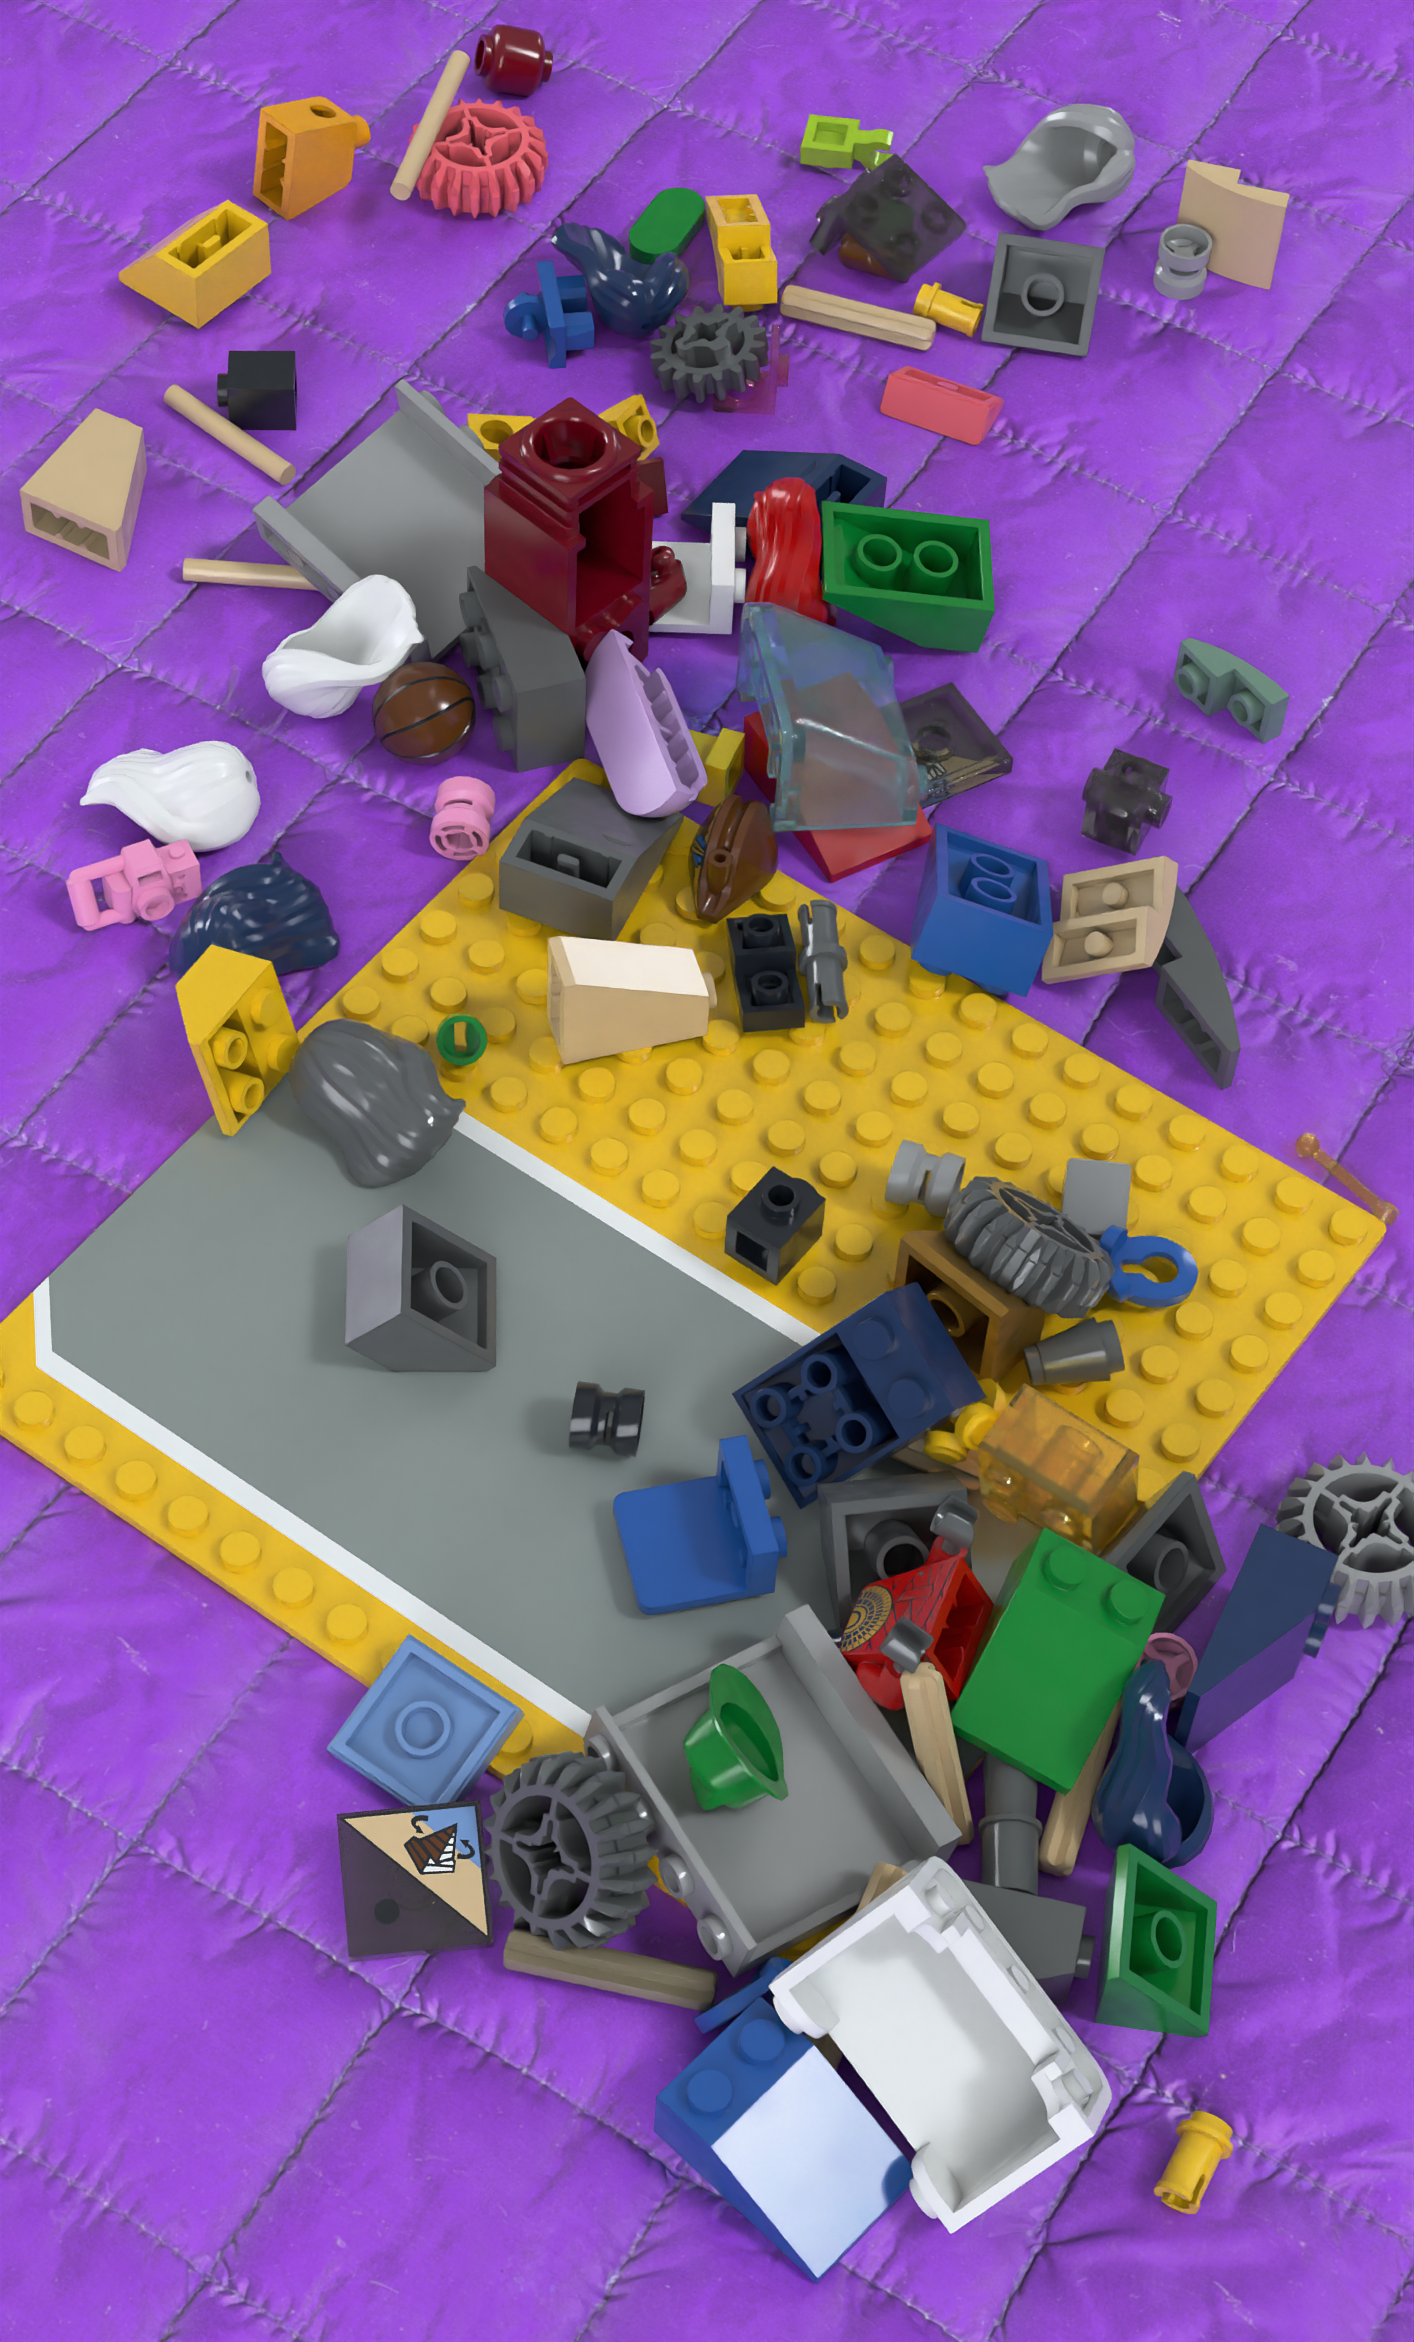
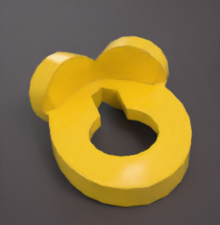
M986 1378L977 1381L987 1396L985 1399L981 1400L978 1404L968 1406L960 1415L945 1423L936 1431L927 1432L923 1452L941 1463L956 1464L966 1461L969 1450H982L997 1439L1002 1431L1003 1421L1001 1416L1004 1413L1007 1398L1006 1393L992 1379Z

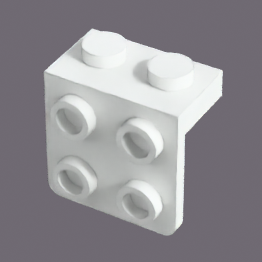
M713 503L710 543L652 541V549L659 546L670 547L675 554V559L681 561L687 582V592L685 597L656 623L649 626L650 632L732 634L733 604L745 602L746 568H735V562H745L746 527H735V503Z

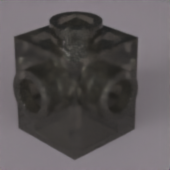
M1115 748L1104 768L1094 767L1086 781L1082 794V800L1086 801L1081 835L1136 856L1151 827L1160 830L1170 811L1173 796L1165 794L1170 769Z

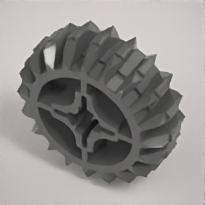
M975 1176L961 1192H958L948 1208L950 1212L942 1224L946 1230L945 1234L949 1242L955 1246L957 1253L970 1261L971 1267L980 1270L988 1276L989 1281L996 1282L1005 1288L1008 1294L1020 1297L1029 1306L1036 1305L1047 1314H1057L1061 1318H1084L1091 1307H1096L1109 1288L1108 1282L1113 1276L1115 1268L1108 1252L1101 1248L1098 1240L1086 1233L1084 1227L1070 1220L1068 1214L1059 1212L1049 1202L1040 1200L1029 1190L1023 1191L1013 1183L1002 1182L997 1177Z
M565 1751L531 1758L529 1763L522 1764L521 1768H517L511 1774L504 1776V1787L499 1792L490 1796L491 1805L495 1813L482 1821L484 1827L492 1835V1841L482 1849V1852L492 1858L494 1872L486 1880L498 1882L502 1890L498 1907L515 1910L514 1929L531 1930L532 1936L548 1937L558 1951L573 1943L577 1948L586 1946L588 1949L598 1947L609 1943V1939L624 1934L628 1928L635 1926V1916L650 1906L644 1890H647L649 1886L658 1881L656 1875L647 1865L648 1861L659 1850L647 1844L645 1831L654 1821L643 1819L639 1816L637 1806L642 1794L629 1791L624 1792L625 1772L607 1771L604 1757H585L582 1752L573 1753L572 1751Z

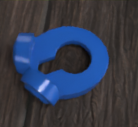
M1115 1225L1110 1226L1102 1234L1099 1243L1101 1248L1108 1252L1115 1268V1272L1108 1282L1109 1288L1106 1291L1111 1299L1116 1300L1119 1304L1129 1301L1146 1307H1168L1181 1303L1193 1291L1198 1276L1197 1265L1191 1254L1181 1245L1158 1236L1129 1237L1127 1236L1128 1229ZM1159 1256L1172 1261L1177 1268L1178 1275L1168 1283H1156L1147 1279L1143 1273H1124L1121 1268L1124 1264L1141 1265L1144 1260Z
M773 1956L760 1964L751 1982L712 2005L710 2010H706L693 2018L701 2033L704 2034L723 2026L765 1993L773 2002L775 1995L768 1985L778 1974L794 1962L786 1958Z

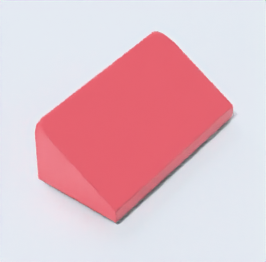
M907 365L889 374L880 405V412L971 445H979L1001 412L1004 400L996 395Z

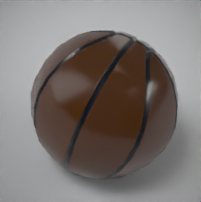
M412 662L400 666L380 684L372 703V722L376 736L382 746L397 759L416 765H436L457 755L467 744L476 723V706L469 686L452 669L432 662Z

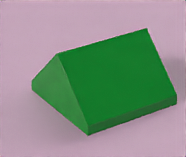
M1130 1843L1118 1846L1106 1888L1094 2023L1194 2038L1209 2035L1217 1902Z

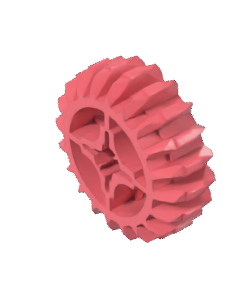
M480 97L476 103H465L459 98L457 105L449 108L414 187L419 190L421 199L433 201L435 210L450 207L454 217L461 212L472 213L474 219H476L479 213H490L496 218L501 209L516 212L518 203H531L533 193L541 191L545 169L548 168V152L546 151L545 138H543V130L535 126L534 117L522 116L520 108L516 106L508 109L503 108L501 100L493 104H486L482 102ZM419 123L413 125V133L410 136L409 145L418 128Z

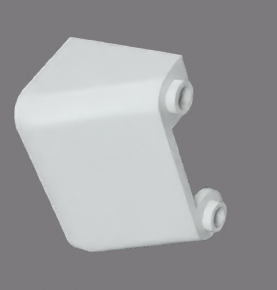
M936 1856L928 1858L778 1974L768 1985L775 1995L773 1997L774 2007L783 2023L796 2034H801L804 2031L816 2039L829 2033L917 2152L911 2165L914 2177L909 2181L912 2196L922 2211L930 2218L936 2219L938 2217L950 2234L1093 2137L1112 2100L1109 2083L1094 2057L959 1876L947 1863Z

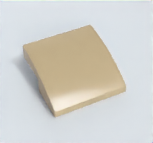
M1189 159L1177 224L1195 225L1204 229L1210 235L1213 243L1209 262L1205 265L1207 270L1244 284L1270 290L1290 194L1238 184L1241 170Z
M1160 856L1063 875L1060 921L1052 922L1053 937L1043 957L1041 981L1053 984L1151 967L1159 953L1169 925L1175 897L1178 863L1167 856Z

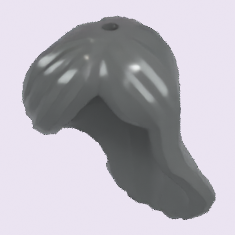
M341 1018L327 1021L315 1028L298 1047L289 1068V1083L297 1104L312 1120L333 1136L342 1150L349 1173L360 1184L372 1187L389 1185L420 1171L446 1144L452 1134V1128L459 1121V1115L466 1107L464 1099H453L445 1093L440 1085L435 1065L429 1053L420 1044L381 1031L356 1019Z

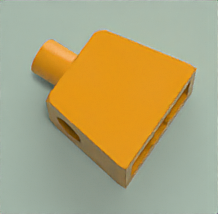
M321 96L261 108L253 195L288 221L345 188L352 179L355 150L370 142L371 133L367 122L360 115H349L329 99Z

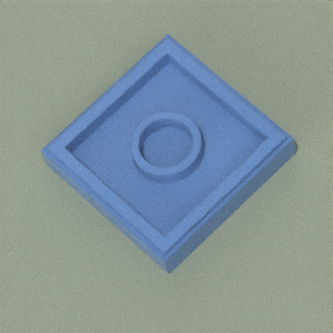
M408 1634L326 1749L331 1755L411 1810L461 1805L525 1714L506 1698Z

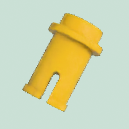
M935 282L933 286L924 283L916 298L913 314L932 319L938 324L973 338L980 324L985 305L977 304L941 290L942 284Z
M1193 2111L1189 2119H1183L1179 2122L1176 2132L1180 2139L1161 2179L1153 2189L1156 2196L1162 2197L1161 2201L1187 2214H1196L1199 2211L1203 2195L1220 2160L1228 2159L1234 2150L1233 2144L1230 2142L1233 2134L1231 2127L1217 2116L1204 2111Z

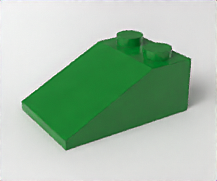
M821 501L819 516L822 538L821 570L823 600L921 647L978 653L995 612L989 520Z
M1044 1527L1014 1560L1002 1585L959 1698L952 1702L949 1709L954 1734L1066 1796L1072 1790L1122 1694L1128 1678L1134 1671L1146 1647L1166 1595Z

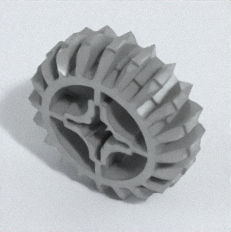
M1365 1451L1356 1458L1354 1465H1350L1339 1453L1330 1460L1328 1468L1314 1462L1311 1468L1307 1469L1304 1479L1296 1477L1294 1482L1289 1485L1284 1501H1281L1277 1508L1275 1530L1326 1550L1321 1544L1322 1542L1334 1554L1339 1555L1331 1582L1343 1586L1334 1611L1337 1624L1345 1620L1348 1613L1358 1615L1364 1630L1373 1624L1376 1615H1380L1391 1628L1396 1622L1400 1621L1403 1612L1414 1617V1470L1405 1475L1395 1472L1392 1456L1382 1463L1381 1467L1371 1465ZM1396 1524L1404 1531L1405 1534H1403L1397 1528ZM1316 1532L1322 1535L1321 1542L1318 1539Z

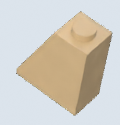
M95 408L19 490L25 531L121 572L127 564L147 472L143 428L127 419L118 418Z
M565 936L548 938L547 1018L563 1065L707 1035L709 1009L716 1008L717 995L710 972L701 973L693 949Z

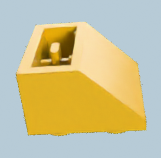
M226 200L188 220L118 273L119 281L200 329L271 274L268 223L231 201Z
M210 945L177 982L175 988L188 1042L223 1134L233 1137L248 1118L259 1109L262 1102L286 1073L289 1072L291 1060L294 1058L300 1042L272 962Z

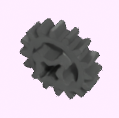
M716 304L712 312L704 313L700 306L694 307V314L687 317L678 313L674 315L676 325L674 327L661 325L659 327L660 339L651 340L652 355H650L655 379H660L663 391L675 388L676 398L680 400L690 393H695L697 403H703L707 394L715 393L716 397L721 401L725 400L726 392L732 389L743 393L746 391L744 380L759 381L761 379L760 367L769 365L767 353L769 346L765 327L759 326V320L756 315L744 318L743 308L739 306L730 313H724L722 304Z

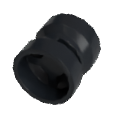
M578 1381L571 1416L569 1448L591 1450L596 1445L610 1446L615 1454L636 1457L643 1420L645 1390L624 1388L618 1393L605 1392L599 1384ZM613 1412L612 1426L608 1427L609 1413Z

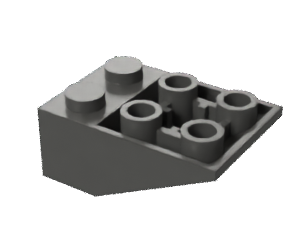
M477 566L467 567V592L460 593L459 595L462 618L465 626L468 628V633L460 635L461 651L466 667H476L478 672L476 686L482 708L484 710L492 708L495 715L492 724L499 751H509L517 773L585 758L586 677L569 636Z
M573 777L524 819L499 861V909L581 938L616 941L683 823L684 815L674 813L664 817L648 818L630 814L620 807L612 790Z

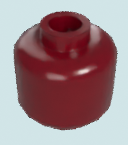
M497 24L489 31L488 35L482 34L480 36L474 58L475 75L482 77L486 89L521 97L531 96L537 90L540 82L547 83L553 65V54L551 51L545 50L544 40L539 32L504 24Z

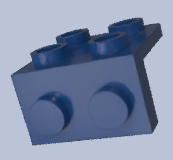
M746 1435L719 1440L716 1476L623 1492L615 1497L613 1514L637 1606L642 1613L657 1615L774 1593L778 1558L787 1557L786 1534L781 1518L779 1516L770 1518L765 1502L771 1496L767 1467L763 1459L753 1460Z

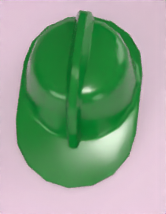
M720 1664L711 1671L709 1682L710 1706L685 1735L683 1740V1750L690 1766V1782L697 1804L704 1810L715 1809L723 1804L736 1810L744 1808L768 1795L783 1801L789 1794L784 1778L783 1747L780 1731L772 1711L760 1691L746 1675L734 1666Z

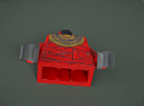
M948 1495L943 1500L933 1517L930 1530L939 1535V1537L934 1541L926 1563L914 1570L866 1586L859 1595L847 1626L827 1631L857 1676L863 1689L872 1698L874 1703L891 1711L901 1710L905 1706L900 1684L902 1672L907 1670L911 1674L915 1673L921 1662L932 1663L935 1666V1670L943 1676L947 1701L958 1700L994 1607L993 1602L965 1562L967 1549L974 1540L975 1529L973 1525L978 1519L979 1512L975 1507L953 1495Z

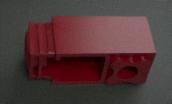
M568 397L498 445V453L502 456L498 461V468L502 473L495 476L484 487L485 573L569 636L585 674L592 654L611 629L618 631L634 642L628 648V652L641 663L648 656L654 490L643 483L637 476L641 466L637 460L641 456V447L572 397Z

